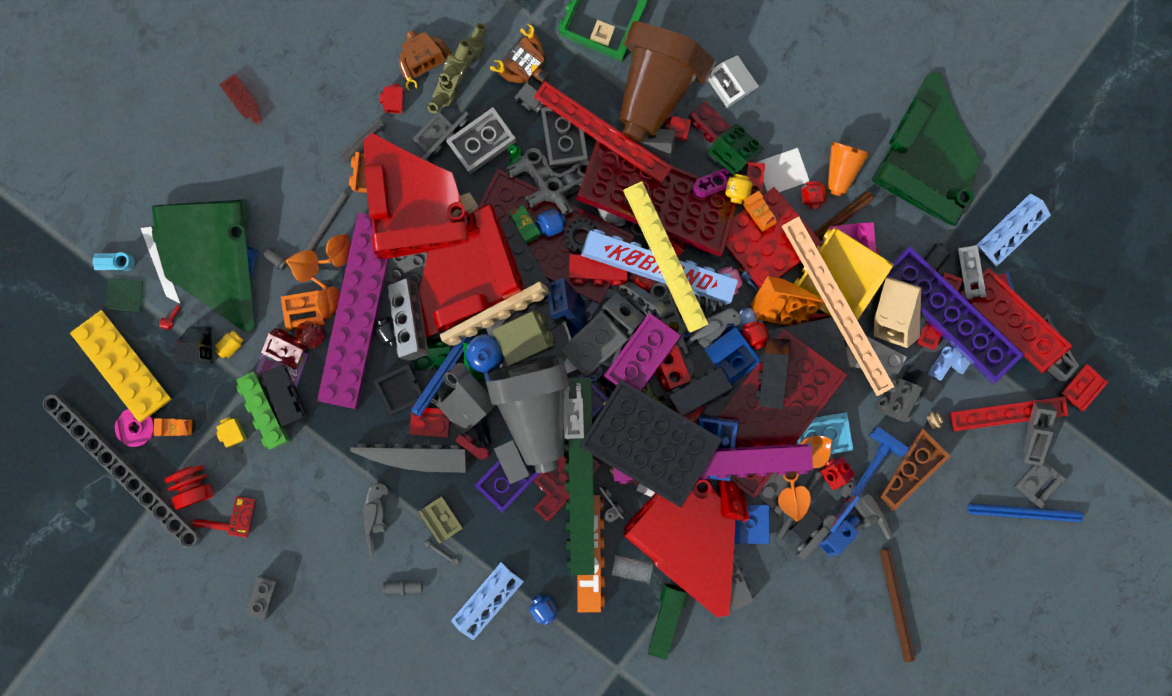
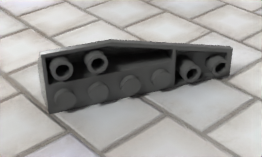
M356 443V447H350L351 452L367 459L402 469L423 472H467L468 450L463 449L461 445H450V449H444V445H431V448H425V445L413 444V448H406V444H394V448H386V444H375V447H367V444Z

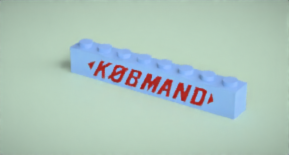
M594 229V231L590 230L587 234L581 256L666 284L650 248L649 250L641 248L642 245L636 242H631L630 244L623 242V238L618 236H606L605 232ZM679 260L694 294L726 305L731 303L738 281L733 279L732 275L722 273L721 275L715 273V270L710 267L700 268L696 266L695 262L688 260L682 262Z

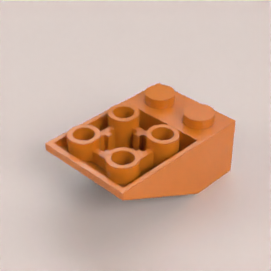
M767 276L762 284V288L759 289L750 305L757 320L793 326L809 322V316L815 315L823 303V299L785 279Z

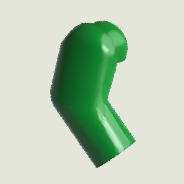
M515 144L510 145L508 148L511 161L507 166L518 162L522 156L520 147Z

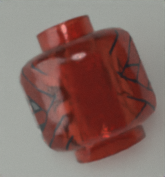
M311 321L300 323L295 330L296 340L307 348H317L324 341V330L321 326Z

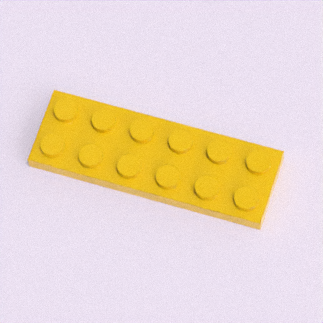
M102 310L70 332L139 423H142L172 400Z

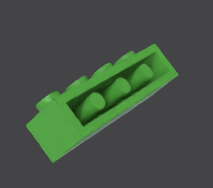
M253 371L237 379V391L246 400L244 402L245 408L254 417L252 422L256 430H260L262 434L261 441L264 447H268L271 450L290 442L289 436L285 428L281 427L276 411L269 400L270 396L262 385L259 373Z

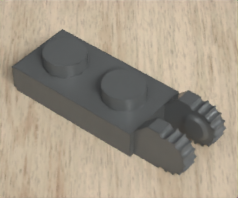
M829 514L825 518L823 517L822 520L824 521L821 523V526L810 535L811 537L807 542L799 544L796 548L798 550L796 555L799 558L805 560L826 537L836 516Z

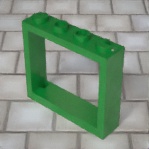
M581 0L568 2L565 9L567 15L565 19L561 18L558 26L560 36L622 62L628 50L623 45L632 22H640L649 0H639L617 51L568 31Z

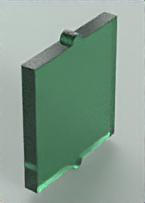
M109 278L108 292H106V310L140 312L141 299L144 297L142 295L143 281Z

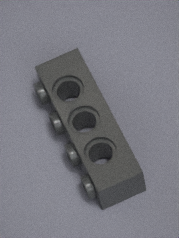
M406 278L388 285V297L391 303V316L394 323V335L397 343L396 350L399 358L412 361L429 355L418 282Z

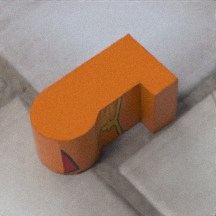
M760 191L744 199L743 206L762 231L777 223L775 216L769 210Z
M154 419V436L192 435V420Z

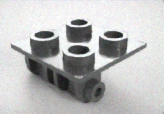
M428 253L389 258L386 281L396 283L407 278L418 282V288H420Z
M600 485V490L612 505L604 512L605 520L613 522L618 517H621L623 520L622 514L625 512L618 502L614 504L611 501L613 496L607 487L602 488Z

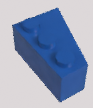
M705 415L699 416L701 427L723 440L718 449L735 448L739 420ZM717 475L710 476V478L730 481L731 475H729V478H717Z

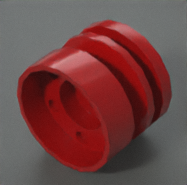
M204 465L183 468L164 479L166 484L172 482L176 484L169 487L168 491L178 490L179 494L171 498L175 510L191 506L215 496L211 484L201 485L200 481L207 478L208 475L198 476L197 474L205 470Z

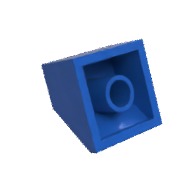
M736 327L705 349L711 361L718 369H722L731 385L754 369L760 361Z

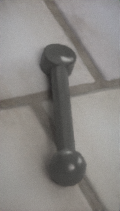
M431 540L425 541L424 544L426 547H431L432 549H434L443 557L451 561V564L453 566H457L459 564V560L457 558L453 559L452 557L447 555L445 552H443L435 545H433Z

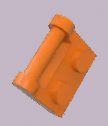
M319 291L281 297L286 331L297 327L309 326L310 324L313 325L311 322L319 326L325 325V319L319 314L315 302ZM316 311V317L291 320V315Z

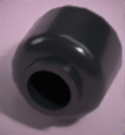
M385 317L377 321L373 331L379 343L388 344V346L396 344L393 318Z

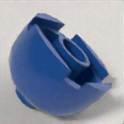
M488 334L478 335L469 342L466 348L467 363L473 370L479 373L496 370L504 360L495 336L493 337Z

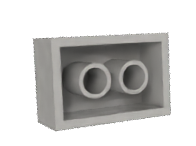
M492 107L447 139L446 142L471 175L509 148L510 145L516 143V139Z

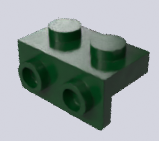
M441 337L427 340L429 355L413 360L414 370L440 368L450 353L451 346L442 342Z

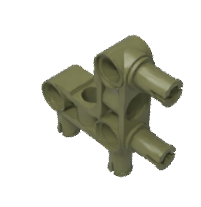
M477 23L473 34L466 39H462L458 48L448 57L443 72L439 76L438 85L433 93V100L427 106L429 112L437 113L441 107H450L454 102L464 74L471 65L478 61L485 49L482 40L487 30L485 24Z

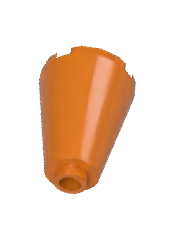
M832 142L827 186L831 190V194L841 196L842 193L846 194L868 158L869 152Z

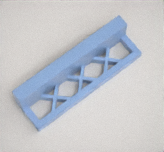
M1030 193L977 244L978 250L988 256L992 265L997 267L1051 215L1044 201ZM1042 210L1043 214L1036 219L1037 213ZM1028 223L1027 229L1022 232L1023 227ZM1013 236H1015V237H1014V241H1013L1010 245H1008V244H1009V240H1010ZM1001 249L1000 254L995 258L994 254Z
M501 562L453 617L451 622L460 632L474 640L524 581ZM512 578L516 580L512 586L507 587V583ZM502 594L500 600L494 602V598L497 595ZM489 609L488 614L481 617L482 612ZM476 624V628L469 632L470 626Z

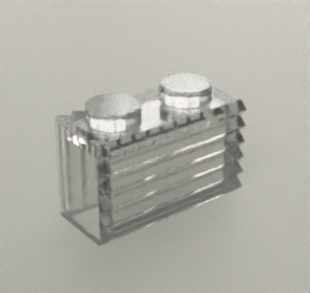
M615 555L611 573L613 576L624 577V579L628 578V580L631 578L632 580L635 579V581L639 580V582L643 581V583L647 582L648 584L651 579L653 563Z

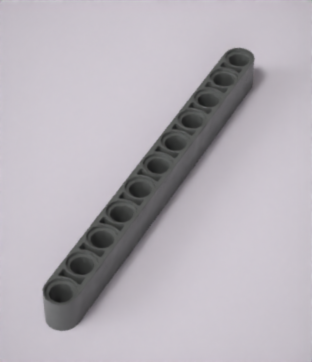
M48 395L44 398V409L181 545L189 548L200 543L201 533L178 510H175V507L67 400L59 395ZM53 399H56L58 403L55 409L51 405ZM67 412L71 414V420L69 422L65 420V415ZM81 425L85 428V433L82 436L78 432ZM94 439H96L99 443L96 449L92 447V441ZM108 452L112 455L111 462H107L105 458ZM121 466H124L126 469L124 476L119 473ZM135 479L140 484L138 489H135L132 485ZM148 493H151L153 495V501L151 503H149L146 500V495ZM162 506H164L167 509V514L165 516H162L160 514V508ZM175 520H178L181 524L179 530L173 526ZM188 533L193 534V536H194V542H193V543L188 542V540H187V535H188Z

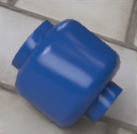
M551 209L538 215L536 227L541 235L544 234L546 237H550L563 231L566 220L562 213Z
M538 595L532 599L533 603L530 605L529 610L537 623L546 625L556 619L558 609L550 596L543 597Z

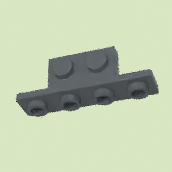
M438 111L412 138L425 151L420 158L429 161L427 157L431 153L435 155L442 148L440 144L455 134L453 130L458 125L462 127L468 121L467 115L469 113L464 111L451 124Z

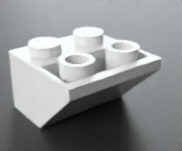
M738 55L713 68L708 79L727 108L759 87Z

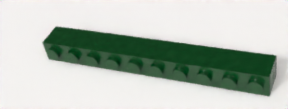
M568 378L570 388L569 399H577L575 386L576 383H581L585 438L592 426L591 378ZM572 438L569 441H565V453H569V460H565V472H569V480H565L566 492H570V500H566V512L570 511V519H566V531H570V539H566L567 551H571V559H567V571H571V575H595L593 455L579 447L584 438Z

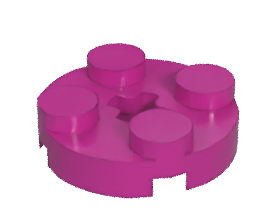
M129 409L121 413L122 415L115 423V433L120 441L128 446L138 447L145 445L153 439L154 419L152 416L139 423ZM133 422L140 426L137 433L130 429L134 425Z

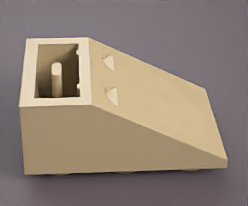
M889 277L885 279L874 319V337L906 348L920 338L921 287Z

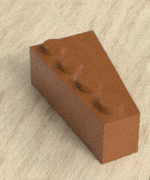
M921 429L879 498L892 511L896 510L951 456L924 429Z

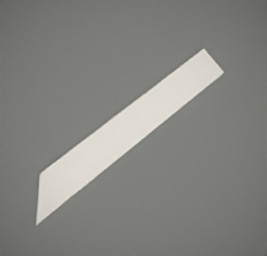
M152 227L141 228L166 297L180 303L173 283L164 276L156 244L152 238Z

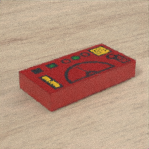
M235 498L228 535L248 538L256 503L255 499Z

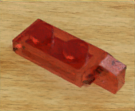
M235 73L219 84L245 119L250 117L256 125L262 121L257 113L260 109L257 106L258 104Z

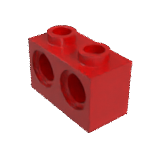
M677 345L668 354L670 364L663 362L658 368L660 385L666 391L685 385L691 380ZM670 373L677 376L676 383L670 380Z

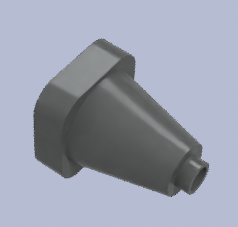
M561 356L543 357L501 367L485 373L484 376L491 404L498 406L527 465H534L536 473L550 472L559 468L558 459L564 456V388L569 386L565 364Z

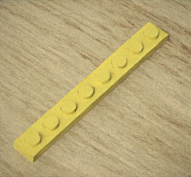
M643 182L624 189L626 198L689 333L708 325Z

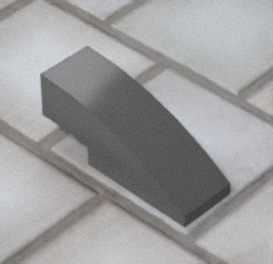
M1034 402L1024 447L1023 462L1026 464L1043 466L1054 433L1052 426L1057 413L1052 404Z

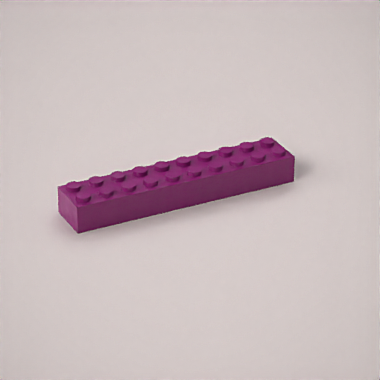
M358 213L317 399L319 402L358 409L375 334L373 330L378 320L389 258L377 259L375 257L371 234H374L370 215Z

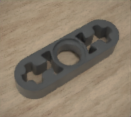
M627 281L619 287L620 295L646 315L652 313L660 320L667 315V308L661 301L632 281Z

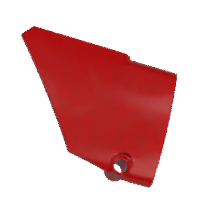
M374 133L368 135L363 140L366 164L364 170L369 214L373 224L374 234H371L375 257L377 259L402 257L469 242L467 214L462 205L452 172L423 160ZM455 210L462 211L458 217L452 216V213Z
M491 204L480 207L470 213L466 212L467 220L470 219V223L467 225L469 242L430 251L427 254L419 288L426 338L453 328L525 290L511 248Z
M710 479L698 480L682 508L654 493L626 524L624 536L649 556L657 568L716 617L728 616L732 586L735 519L725 516L722 499L711 485ZM701 482L707 483V487L704 489L698 488L697 485Z

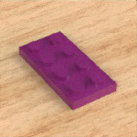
M649 313L604 376L615 385L621 379L642 392L679 341L681 335L652 313Z

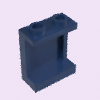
M563 277L546 284L549 290L550 315L553 319L566 316L569 319V332L573 337L588 323L584 299Z

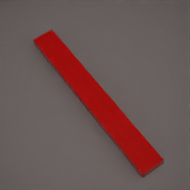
M544 81L534 95L536 100L660 184H662L671 171L672 166L546 81Z

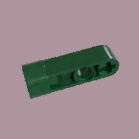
M667 583L663 585L659 599L662 604L649 645L648 655L667 660L681 610L686 607L689 594L680 586Z

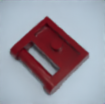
M468 434L464 436L459 435L455 440L479 459H487L490 455V451L487 448H480L475 445L476 440Z

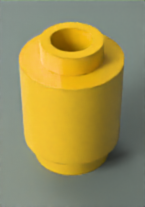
M232 330L215 345L217 348L215 352L223 359L225 357L230 358L242 346L241 343L244 340Z

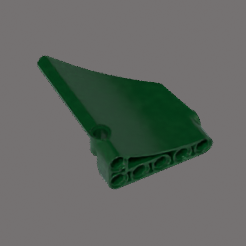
M246 199L152 206L154 223L152 238L156 244L165 278L215 310L246 333L251 331L255 326L246 243L248 230L245 221L248 219ZM235 226L241 228V236H237L233 233V228Z

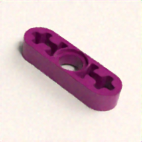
M724 168L697 179L692 188L693 193L703 198L726 189L727 177L731 173ZM713 178L719 179L722 185L715 184Z

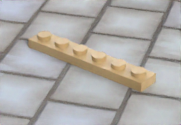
M538 282L440 334L441 340L450 346L457 345L462 339L476 335L479 330L493 326L496 321L510 317L513 312L527 308L532 302L542 300L544 296L549 294L547 286Z

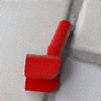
M176 305L168 319L162 317L159 326L163 329H171L174 317L181 307Z

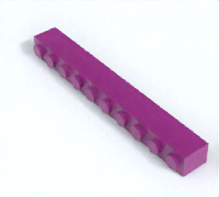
M811 444L717 449L700 479H709V476L717 475V478H729V475L737 474V477H748L752 473H757V476H768L770 472H777V475H788L789 471H797V474H807L809 470H813ZM613 468L614 481H619L620 484L631 483L633 479Z

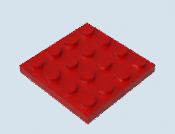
M775 187L762 196L769 210L775 216L777 223L762 231L745 208L733 217L725 248L759 288H762V284L767 276L781 278L801 263L798 254L782 228L784 224L800 216ZM800 217L816 248L818 245L822 247L823 243Z

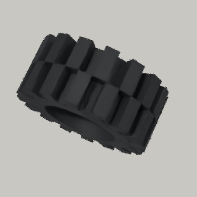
M581 218L582 220L576 219L574 222H571L565 232L567 247L578 255L582 253L584 244H580L575 240V233L579 230H586L588 233L590 230H598L595 223H592L589 219L585 220V218Z

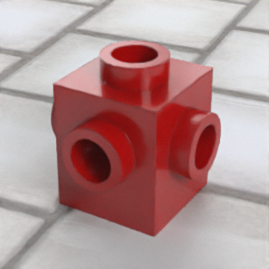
M843 456L836 460L834 457L825 463L826 467L820 471L833 491L847 484L855 476Z

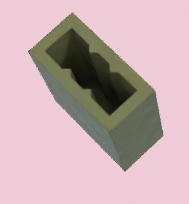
M539 310L532 311L492 330L508 366L554 346L553 335L547 330L545 317Z

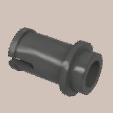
M268 248L263 255V258L273 263L278 270H284L288 265L286 263L287 257H282L272 248Z

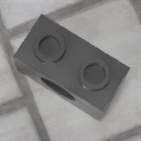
M618 292L600 310H603L628 338L646 318Z
M264 575L256 577L246 615L263 620L269 617L280 580Z

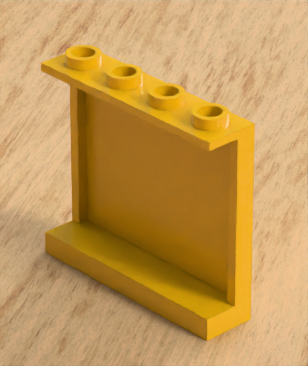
M835 227L832 231L828 229L823 237L825 242L822 247L818 245L817 249L858 321L894 264ZM804 267L802 270L804 275L801 279L797 278L793 284L822 298ZM823 301L819 309L825 313H828L829 316L832 317L830 311L828 310L826 304Z

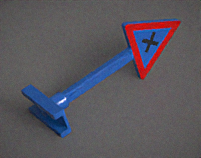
M880 427L873 429L869 434L871 438L881 444L877 449L878 452L857 483L851 497L843 502L830 529L832 533L860 499L859 495L884 457L890 451L898 457H903L910 449Z

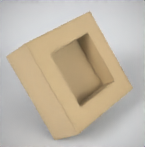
M597 20L590 39L608 46L615 26Z

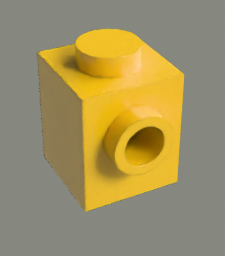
M225 418L220 421L221 425L216 426L218 430L216 432L220 442L224 443L226 448L247 440L238 418Z

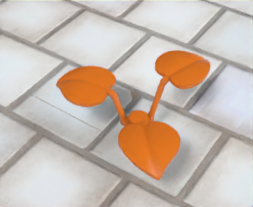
M347 234L335 235L328 241L326 254L329 258L326 260H318L316 253L311 250L300 251L286 260L298 281L307 282L311 279L323 288V290L317 293L315 302L319 314L326 320L330 319L336 312L340 292L336 287L332 286L327 289V286L316 279L314 275L319 271L318 264L330 263L332 261L335 267H340L347 262L351 247Z
M811 436L801 441L800 444H811L813 468H820L829 460L832 442L830 438ZM789 471V474L783 475V477L791 483V488H785L780 492L778 504L784 513L798 522L807 513L811 497L806 487L798 486L795 488L794 481L797 480L799 474H797V471Z

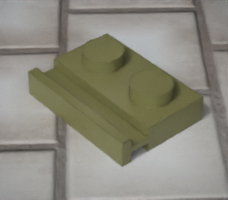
M443 496L418 511L439 544L463 529Z

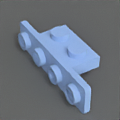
M948 342L932 365L928 375L941 381L950 367L958 373L964 374L970 362Z

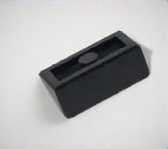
M912 365L908 367L902 377L903 380L922 387L920 395L931 402L935 400L945 386Z

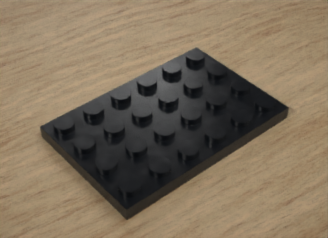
M620 379L579 447L679 508H682L723 440Z

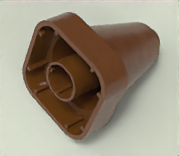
M633 21L623 43L632 52L619 120L625 124L622 131L624 135L643 142L647 134L654 136L693 82L707 84L716 60L697 42L687 36L643 22Z

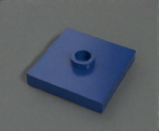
M747 505L750 519L746 522H743L742 519H735L734 543L770 544V505Z

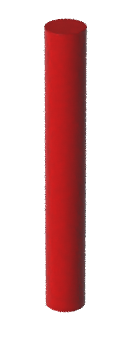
M193 520V527L229 530L230 523Z

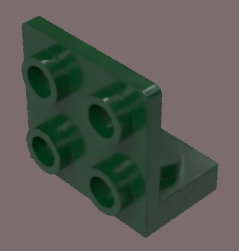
M735 124L722 133L707 152L732 175H739L747 163L761 153L764 148L743 127Z

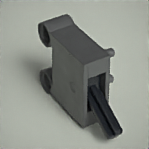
M457 363L445 373V381L431 402L439 407L463 435L474 426L483 447L491 444V439L482 418L496 405L491 404L487 386L482 387L471 375L466 365Z

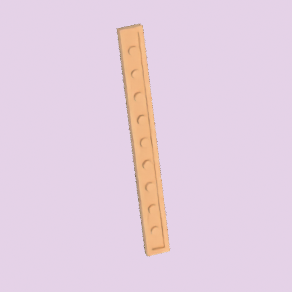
M800 217L784 224L782 228L874 392L878 396L894 387L891 379Z

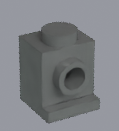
M527 82L514 97L517 103L521 100V105L528 111L532 109L534 112L539 113L541 108L545 106L534 98L537 91Z

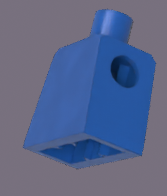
M851 515L848 520L844 519L833 533L830 531L818 545L829 556L840 555L859 534L855 528L861 523L860 520L854 515Z

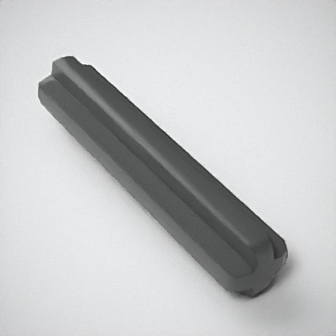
M379 118L376 119L339 153V158L343 162H347L355 155V152L364 147L363 140L371 133L377 135L385 127L384 122Z

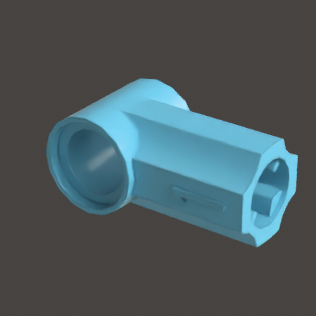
M122 252L94 254L93 266L94 270L129 271L134 268L135 259L132 255ZM126 257L127 262L122 266L121 260Z

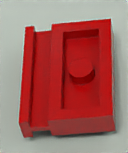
M1084 364L1060 394L1066 397L1074 406H1077L1080 411H1084L1108 381L1104 380L1089 365Z
M426 408L421 416H417L412 412L410 434L449 437L450 420L440 409Z
M719 481L725 516L736 520L742 519L743 522L748 521L750 516L744 491L731 481Z

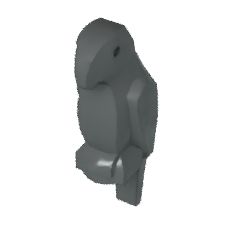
M729 307L707 317L708 325L695 330L685 342L687 347L696 339L704 348L709 347L713 344V340L724 332L728 324L733 323L735 326L740 324V312L734 307Z
M851 480L841 486L840 491L844 498L851 497L857 482ZM864 489L859 495L860 499L853 507L861 517V524L863 527H868L878 522L885 537L892 539L891 531L877 502Z
M375 483L369 487L363 507V521L369 556L373 555L371 531L372 533L387 531L388 527L387 523L384 522V506L381 500L384 494L388 495V488L383 483Z

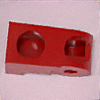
M747 163V177H749L753 184L751 195L757 191H760L762 194L765 163Z

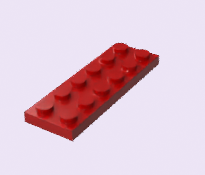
M988 267L982 273L986 297L981 298L979 296L973 297V300H967L965 289L960 294L1022 352L1028 361L1042 374L1045 373L1072 349V345ZM978 284L971 285V290L979 289Z

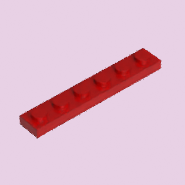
M1066 397L950 412L952 431L1029 421L1034 402L1054 405L1057 410L1056 417L1068 416Z

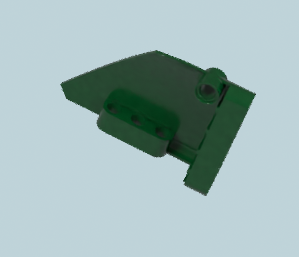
M941 73L927 74L889 142L890 147L871 180L914 207L949 225L956 226L966 206L974 200L972 186L980 158L961 124ZM961 193H963L965 197L963 202L960 199Z

